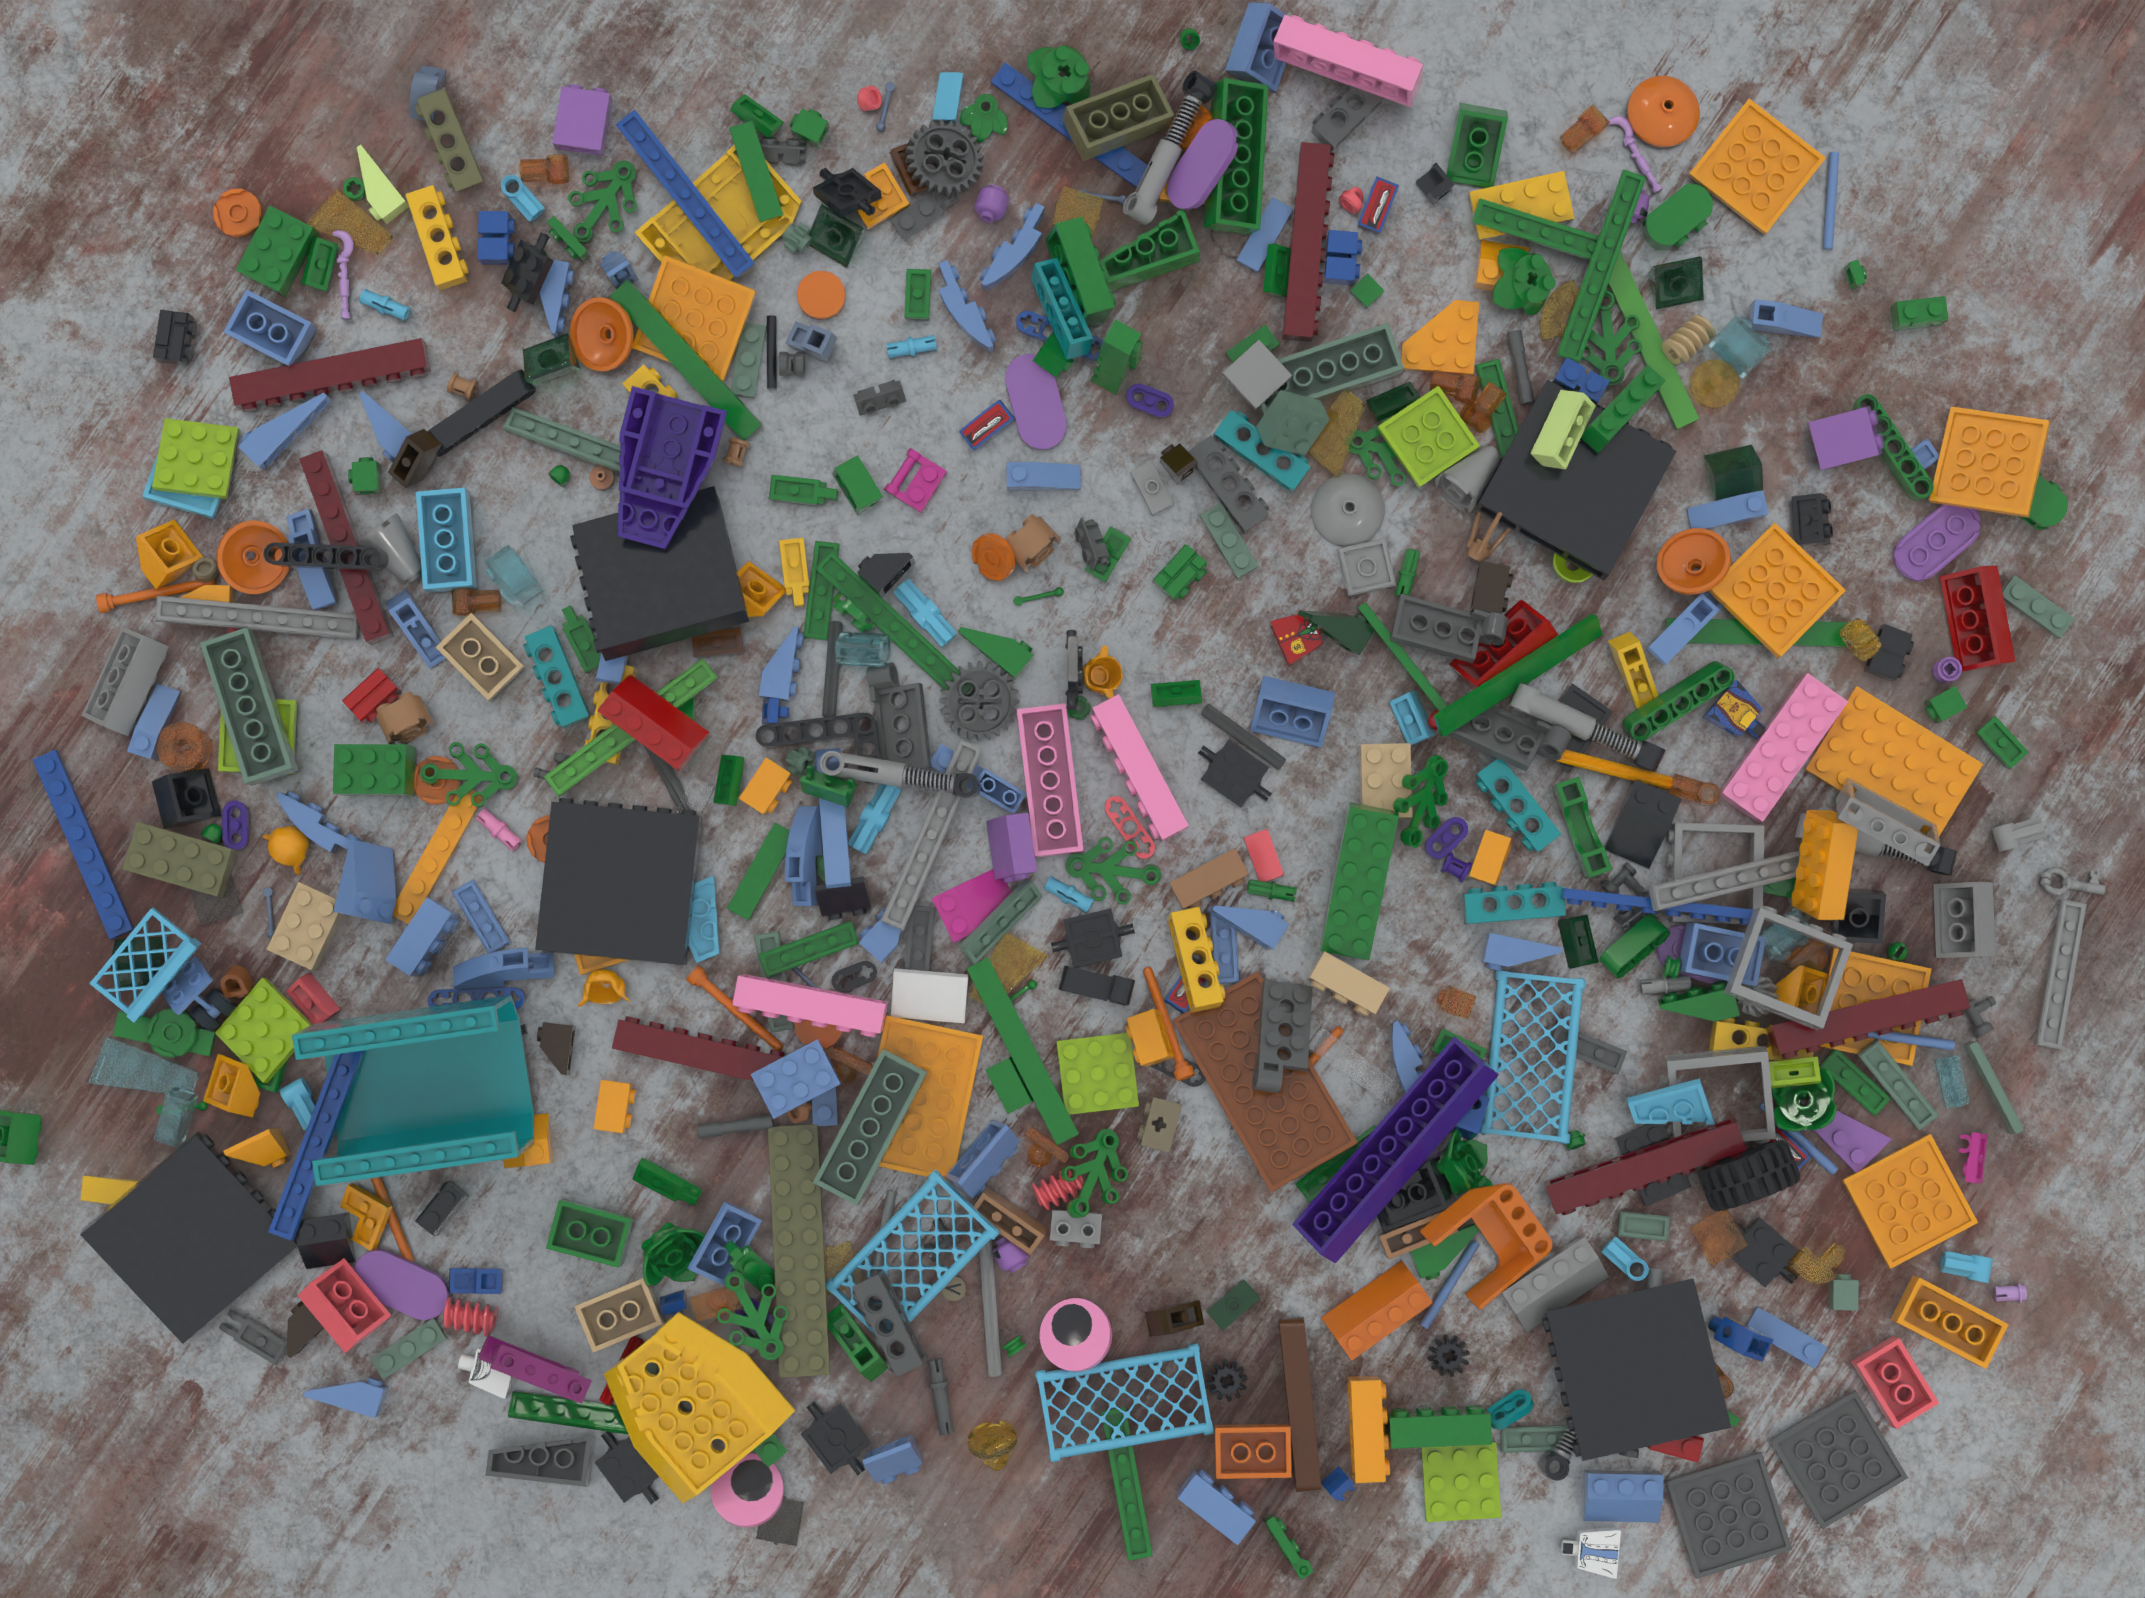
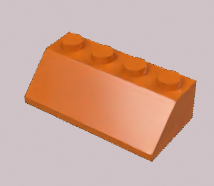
M1401 1260L1327 1312L1321 1319L1352 1361L1433 1302Z

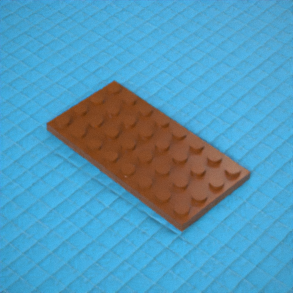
M1257 971L1225 989V999H1223L1224 1002L1220 1007L1193 1013L1189 1010L1172 1021L1269 1191L1273 1193L1352 1148L1358 1142L1309 1058L1308 1069L1305 1072L1283 1069V1080L1279 1093L1253 1090L1252 1079L1255 1055L1258 1053L1262 982L1264 981ZM1286 1026L1278 1028L1282 1036H1290V1030ZM1277 1050V1056L1281 1060L1286 1061L1289 1059V1054L1285 1050Z

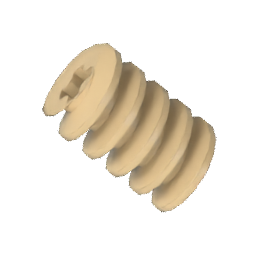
M1692 316L1688 322H1685L1669 339L1662 343L1663 353L1675 365H1679L1681 361L1687 363L1690 360V356L1696 355V350L1700 351L1703 348V344L1707 345L1710 342V338L1716 337L1715 328L1703 316Z

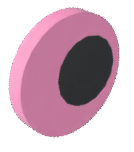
M1071 1298L1057 1303L1045 1315L1040 1327V1343L1046 1357L1057 1367L1071 1372L1086 1371L1095 1367L1104 1359L1112 1342V1328L1107 1315L1099 1306L1085 1299Z
M753 1453L747 1454L711 1484V1498L715 1509L724 1520L738 1527H755L767 1522L776 1514L783 1501L784 1483L777 1467L774 1464L767 1467L761 1458Z

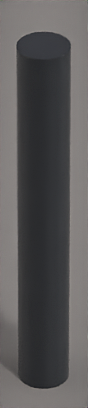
M774 315L767 316V389L769 390L777 389L776 316Z

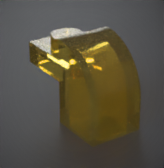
M1833 1243L1819 1259L1808 1248L1802 1247L1789 1261L1788 1267L1805 1281L1816 1284L1827 1283L1837 1277L1831 1270V1267L1836 1268L1845 1259L1843 1254L1847 1250L1840 1244Z

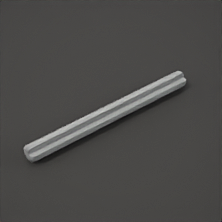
M985 1228L978 1229L982 1233L986 1230ZM991 1239L979 1251L988 1375L989 1377L1001 1376L1002 1370Z

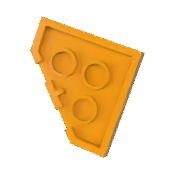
M1454 300L1407 339L1401 346V361L1404 370L1473 376L1479 302Z

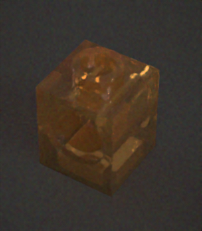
M1446 986L1445 990H1440L1436 1003L1439 1004V1010L1468 1020L1477 996L1451 986Z

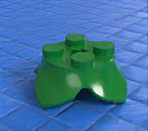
M1070 46L1043 47L1031 52L1027 56V67L1035 75V81L1032 85V96L1036 107L1054 108L1063 102H1069L1072 105L1089 98L1091 89L1088 76L1089 66L1078 50ZM1060 71L1064 72L1065 74L1063 78L1059 75Z
M1519 248L1499 250L1498 266L1503 271V276L1495 284L1492 302L1505 309L1522 307L1527 315L1537 314L1556 284L1549 265L1540 254L1529 253Z
M1819 1068L1821 1083L1771 1088L1772 1096L1777 1103L1773 1112L1774 1122L1778 1128L1790 1132L1822 1129L1833 1122L1837 1112L1836 1104L1834 1103L1835 1082L1828 1069ZM1797 1072L1789 1073L1790 1076L1799 1074ZM1810 1098V1104L1802 1107L1801 1101L1803 1099L1807 1101Z
M1457 1129L1453 1131L1448 1145L1441 1152V1159L1437 1161V1168L1441 1174H1445L1450 1183L1451 1191L1455 1195H1459L1461 1193L1465 1194L1471 1189L1493 1185L1486 1178V1175H1481L1488 1161L1487 1145L1471 1139L1461 1141L1462 1135Z
M670 1222L664 1224L660 1230L655 1232L641 1245L644 1251L642 1272L645 1284L647 1286L657 1285L664 1276L677 1282L695 1281L697 1273L687 1268L696 1253L695 1250L702 1243L705 1234L694 1229H683Z

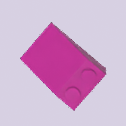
M992 869L933 897L932 900L955 944L967 938L1012 892L1008 884L1004 883V879L995 880Z

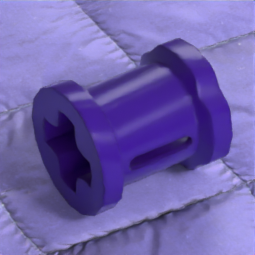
M1449 852L1440 872H1447L1459 878L1458 881L1462 883L1472 863H1465Z

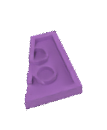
M1839 1111L1836 1112L1835 1119L1831 1124L1822 1129L1813 1130L1854 1173L1862 1170L1892 1140Z

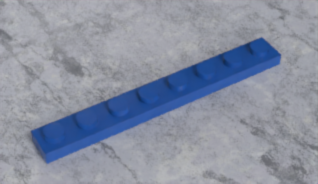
M1004 62L990 81L991 84L1073 143L1062 121L1066 106L1060 104L1054 108L1036 107L1032 96L1033 82ZM1123 147L1093 157L1134 188H1137L1147 168L1146 163Z
M633 110L616 124L617 128L735 279L756 265L636 110Z
M53 750L33 759L109 939L113 940L133 931L134 926L58 750Z
M1569 888L1561 889V899H1567L1566 904L1582 905V901L1592 902L1591 907L1606 908L1607 904L1616 905V910L1631 911V907H1639L1642 913L1656 914V911H1653L1651 898ZM1687 903L1662 909L1666 911L1667 916L1681 917V912L1691 913L1690 918L1705 920L1706 915L1715 916V921L1730 922V918L1740 919V924L1745 925L1749 924L1753 913L1752 909L1700 903Z
M364 1051L334 1055L268 1230L269 1233L294 1241L315 1186L312 1161L325 1158L365 1053Z

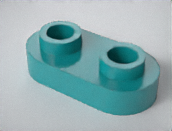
M1519 1389L1491 1405L1487 1410L1491 1414V1427L1497 1430L1504 1429L1530 1413L1534 1406L1530 1393Z

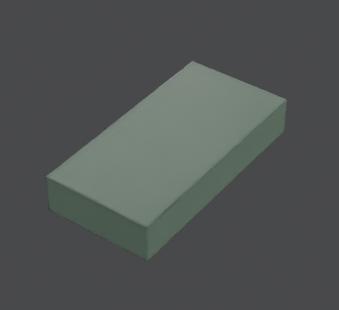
M1619 1211L1617 1236L1668 1241L1670 1216Z

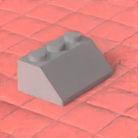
M1993 882L1933 884L1936 958L1996 957Z

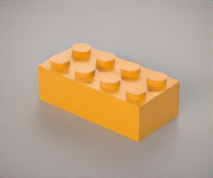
M1807 810L1806 818L1803 822L1802 843L1799 847L1800 856L1798 867L1796 868L1792 906L1818 920H1844L1858 829L1838 819L1837 812L1833 810Z
M1916 1276L1911 1277L1890 1319L1984 1369H1987L2009 1325Z
M1378 1376L1347 1377L1352 1478L1355 1483L1386 1482V1475H1390V1463L1384 1453V1450H1389L1388 1434L1386 1435V1432H1383V1425L1388 1423L1387 1409L1382 1407V1399H1386V1384L1381 1382Z

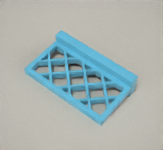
M152 907L89 984L128 1014L126 1017L135 1023L144 1015L202 943L196 938L192 939ZM152 916L161 922V931L148 932L147 922ZM143 928L144 933H139L140 930ZM167 934H176L183 942L179 947L168 948ZM162 935L164 949L151 950L149 936ZM144 936L146 950L133 951L132 940L135 937ZM128 946V952H123ZM174 951V953L169 957V952ZM164 952V965L153 967L151 953ZM147 954L148 967L135 968L134 955ZM129 955L130 969L118 970L116 959L119 956ZM111 966L113 967L112 971H107ZM159 970L154 976L153 971ZM149 971L150 982L147 985L137 986L136 972ZM131 973L132 986L120 987L118 974ZM113 974L115 988H105L98 981L103 975ZM138 989H143L138 995ZM133 990L134 1001L130 1006L121 1001L120 991Z

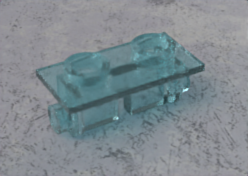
M1955 1055L1936 1059L1935 1064L1946 1109L1969 1104L1970 1098L1960 1056Z

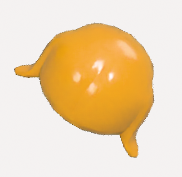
M1104 645L1101 647L1100 653L1084 665L1083 682L1089 690L1107 696L1110 699L1114 697L1113 691L1121 684L1123 673L1119 661L1108 654V647Z
M296 826L277 827L270 835H263V838L268 840L267 847L270 856L280 864L293 866L295 873L300 875L301 864L305 860L309 848L308 837Z
M599 969L591 972L584 984L583 997L578 1007H582L588 1001L598 1004H611L623 998L630 1002L626 997L625 981L612 970Z

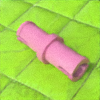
M484 808L475 819L491 832V836L494 839L498 838L511 852L515 851L523 841L507 828V823L498 820L487 808Z

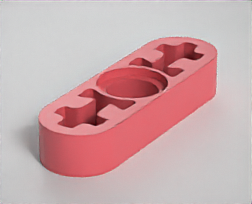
M1119 796L1110 797L1105 803L1107 816L1125 841L1137 837L1142 832L1144 836L1140 837L1141 841L1144 844L1149 843L1151 845L1148 848L1149 853L1145 854L1144 852L1139 853L1137 851L1135 856L1140 859L1150 858L1155 851L1153 840L1125 800ZM1112 801L1116 804L1119 802L1122 804L1120 811L1123 815L1126 812L1130 814V816L1123 818L1119 824L1115 820L1120 818L1116 812L1111 813L1109 811ZM1126 821L1136 823L1137 831L1134 834L1128 835L1124 833L1122 827ZM1135 841L1136 844H1137V850H1138L1140 846H1139L1138 842ZM1128 844L1131 850L1134 851V845Z

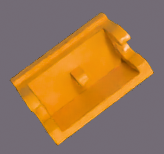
M1485 829L1469 877L1497 887L1513 840Z

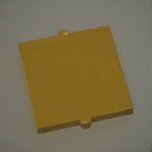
M1063 186L1059 201L1055 204L1056 211L1051 225L1054 226L1055 223L1083 216L1085 224L1087 223L1090 227L1092 238L1097 221L1101 219L1099 214L1104 198Z
M850 1241L834 1247L830 1245L828 1249L824 1250L826 1282L830 1278H834L854 1258L855 1253ZM857 1268L852 1273L856 1283L864 1279L860 1268ZM840 1285L838 1290L846 1292L850 1287ZM826 1289V1296L832 1294Z

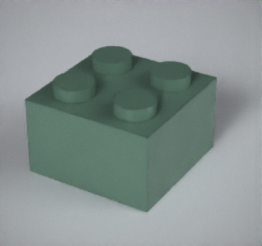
M1280 390L1256 427L1265 446L1305 456L1330 419L1321 400Z

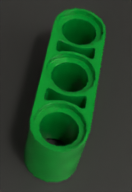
M1649 914L1606 949L1600 957V962L1617 979L1622 978L1664 943L1670 935V930L1654 914Z

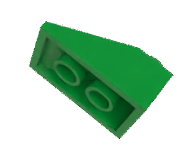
M1459 102L1446 175L1452 182L1486 188L1494 186L1508 121V111Z

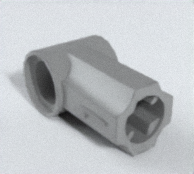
M2040 817L1991 828L1998 852L2016 848L2020 844L2045 837V827Z

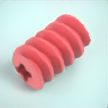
M1068 1170L1069 1178L1072 1177V1173L1070 1170ZM1060 1171L1059 1180L1050 1175V1183L1047 1184L1044 1179H1041L1040 1188L1035 1183H1031L1040 1207L1043 1205L1048 1211L1050 1210L1051 1201L1057 1207L1060 1205L1059 1198H1062L1066 1203L1069 1202V1194L1074 1198H1078V1190L1081 1191L1084 1180L1082 1175H1079L1075 1180L1066 1182L1061 1178Z
M448 1297L443 1313L444 1326L446 1329H450L454 1324L456 1331H460L464 1327V1331L469 1333L473 1328L474 1334L479 1335L483 1330L484 1336L490 1335L497 1322L498 1306H496L493 1312H490L489 1304L486 1305L484 1310H481L480 1303L477 1302L473 1309L469 1300L462 1307L461 1299L458 1298L455 1304L452 1305L451 1297Z

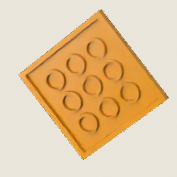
M1749 98L1688 176L1765 235L1826 157Z
M664 255L648 301L724 382L757 290ZM638 328L632 348L670 362Z
M1951 406L1933 481V491L1930 494L1929 501L1931 503L2029 518L2050 421Z
M1774 522L1730 567L1726 577L1708 592L1779 659L1846 590Z
M1832 948L1826 985L1839 951L1837 948ZM1850 952L1830 1011L1927 988L1932 969ZM1921 1021L1915 1022L1916 1027L1901 1030V1026L1892 1028V1031L1919 1035ZM1853 1038L1844 1040V1045L1830 1048L1828 1043L1820 1045V1047L1857 1054L1875 1039L1868 1038L1854 1042ZM1878 1039L1896 1063L1913 1066L1917 1045Z
M1931 1134L1923 1136L1842 1179L1846 1190L1889 1269L1978 1223Z

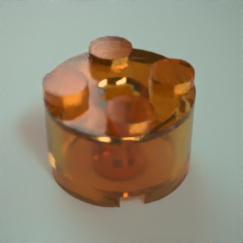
M177 722L163 728L157 741V753L162 764L178 772L201 770L212 758L213 742L210 736L199 726L187 722ZM188 744L189 749L182 751V746Z

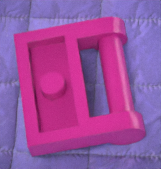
M909 448L906 453L907 458L891 483H887L884 490L922 513L947 471L917 451ZM914 463L921 464L904 493L900 491L899 487Z

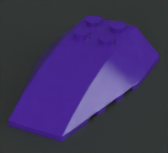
M632 386L619 434V537L663 549L667 548L715 460L728 411L687 402Z

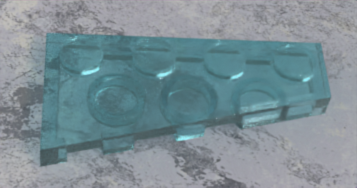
M106 1037L88 1083L191 1096L200 1073L113 1038Z

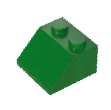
M0 1109V1162L34 1165L35 1158L38 1155V1135L42 1128L41 1115Z

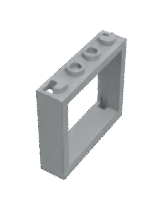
M1847 778L1836 797L1838 819L1926 866L1930 864L1941 845L1936 824ZM1923 824L1930 827L1927 833L1920 831Z
M1702 823L1671 824L1667 836V842L1671 843V853H1667L1666 857L1667 868H1670V877H1667L1666 882L1682 878L1683 831L1750 833L1749 862L1764 859L1765 826ZM1763 885L1749 889L1748 909L1763 908ZM1681 914V917L1666 915V917H1669L1670 923L1745 925L1740 924V919L1730 918V922L1715 921V916L1706 915L1705 920L1690 918V915Z
M1763 906V908L1754 909L1724 994L1812 1029H1823L1853 944L1846 942L1847 938L1842 935L1823 933L1824 929L1813 924H1809V926L1800 923V919L1794 916H1780L1774 908ZM1764 920L1839 949L1816 1015L1741 986Z
M1765 1046L1665 1055L1668 1087L1677 1085L1676 1070L1760 1062L1766 1128L1742 1130L1740 1132L1744 1143L1755 1141V1143L1762 1144L1770 1142V1139H1776L1769 1058ZM1671 1122L1673 1138L1682 1135L1681 1122Z

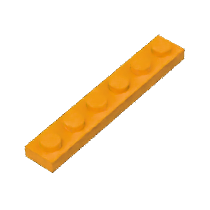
M471 790L461 799L458 806H449L396 900L393 912L394 917L409 924L426 897H429L478 810L471 803V796L476 791ZM455 795L452 802H456L458 800L457 795ZM481 796L474 798V802L477 804L483 801Z

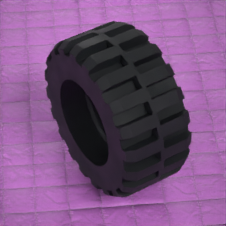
M1784 1140L1769 1142L1742 1151L1743 1154L1733 1159L1726 1157L1718 1160L1719 1162L1713 1166L1703 1167L1699 1170L1698 1178L1710 1208L1716 1212L1732 1209L1773 1195L1798 1183L1800 1172L1789 1144Z

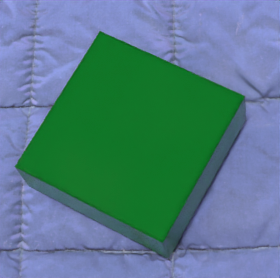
M1367 273L1350 289V293L1367 309L1384 293V290Z

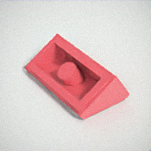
M1268 829L1244 837L1259 881L1267 882L1284 876Z
M311 973L301 976L286 991L312 1024L327 1022L340 1011L339 1006Z

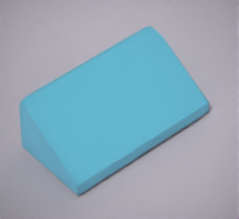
M940 73L932 121L940 122L943 119L944 123H949L950 121H953V124L957 123L964 80L963 73Z
M1416 690L1389 701L1407 743L1414 745L1435 736L1434 730L1428 725L1427 713Z

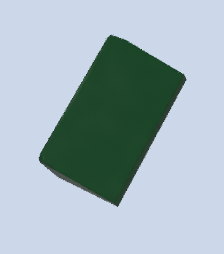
M1588 915L1558 921L1569 969L1598 963Z

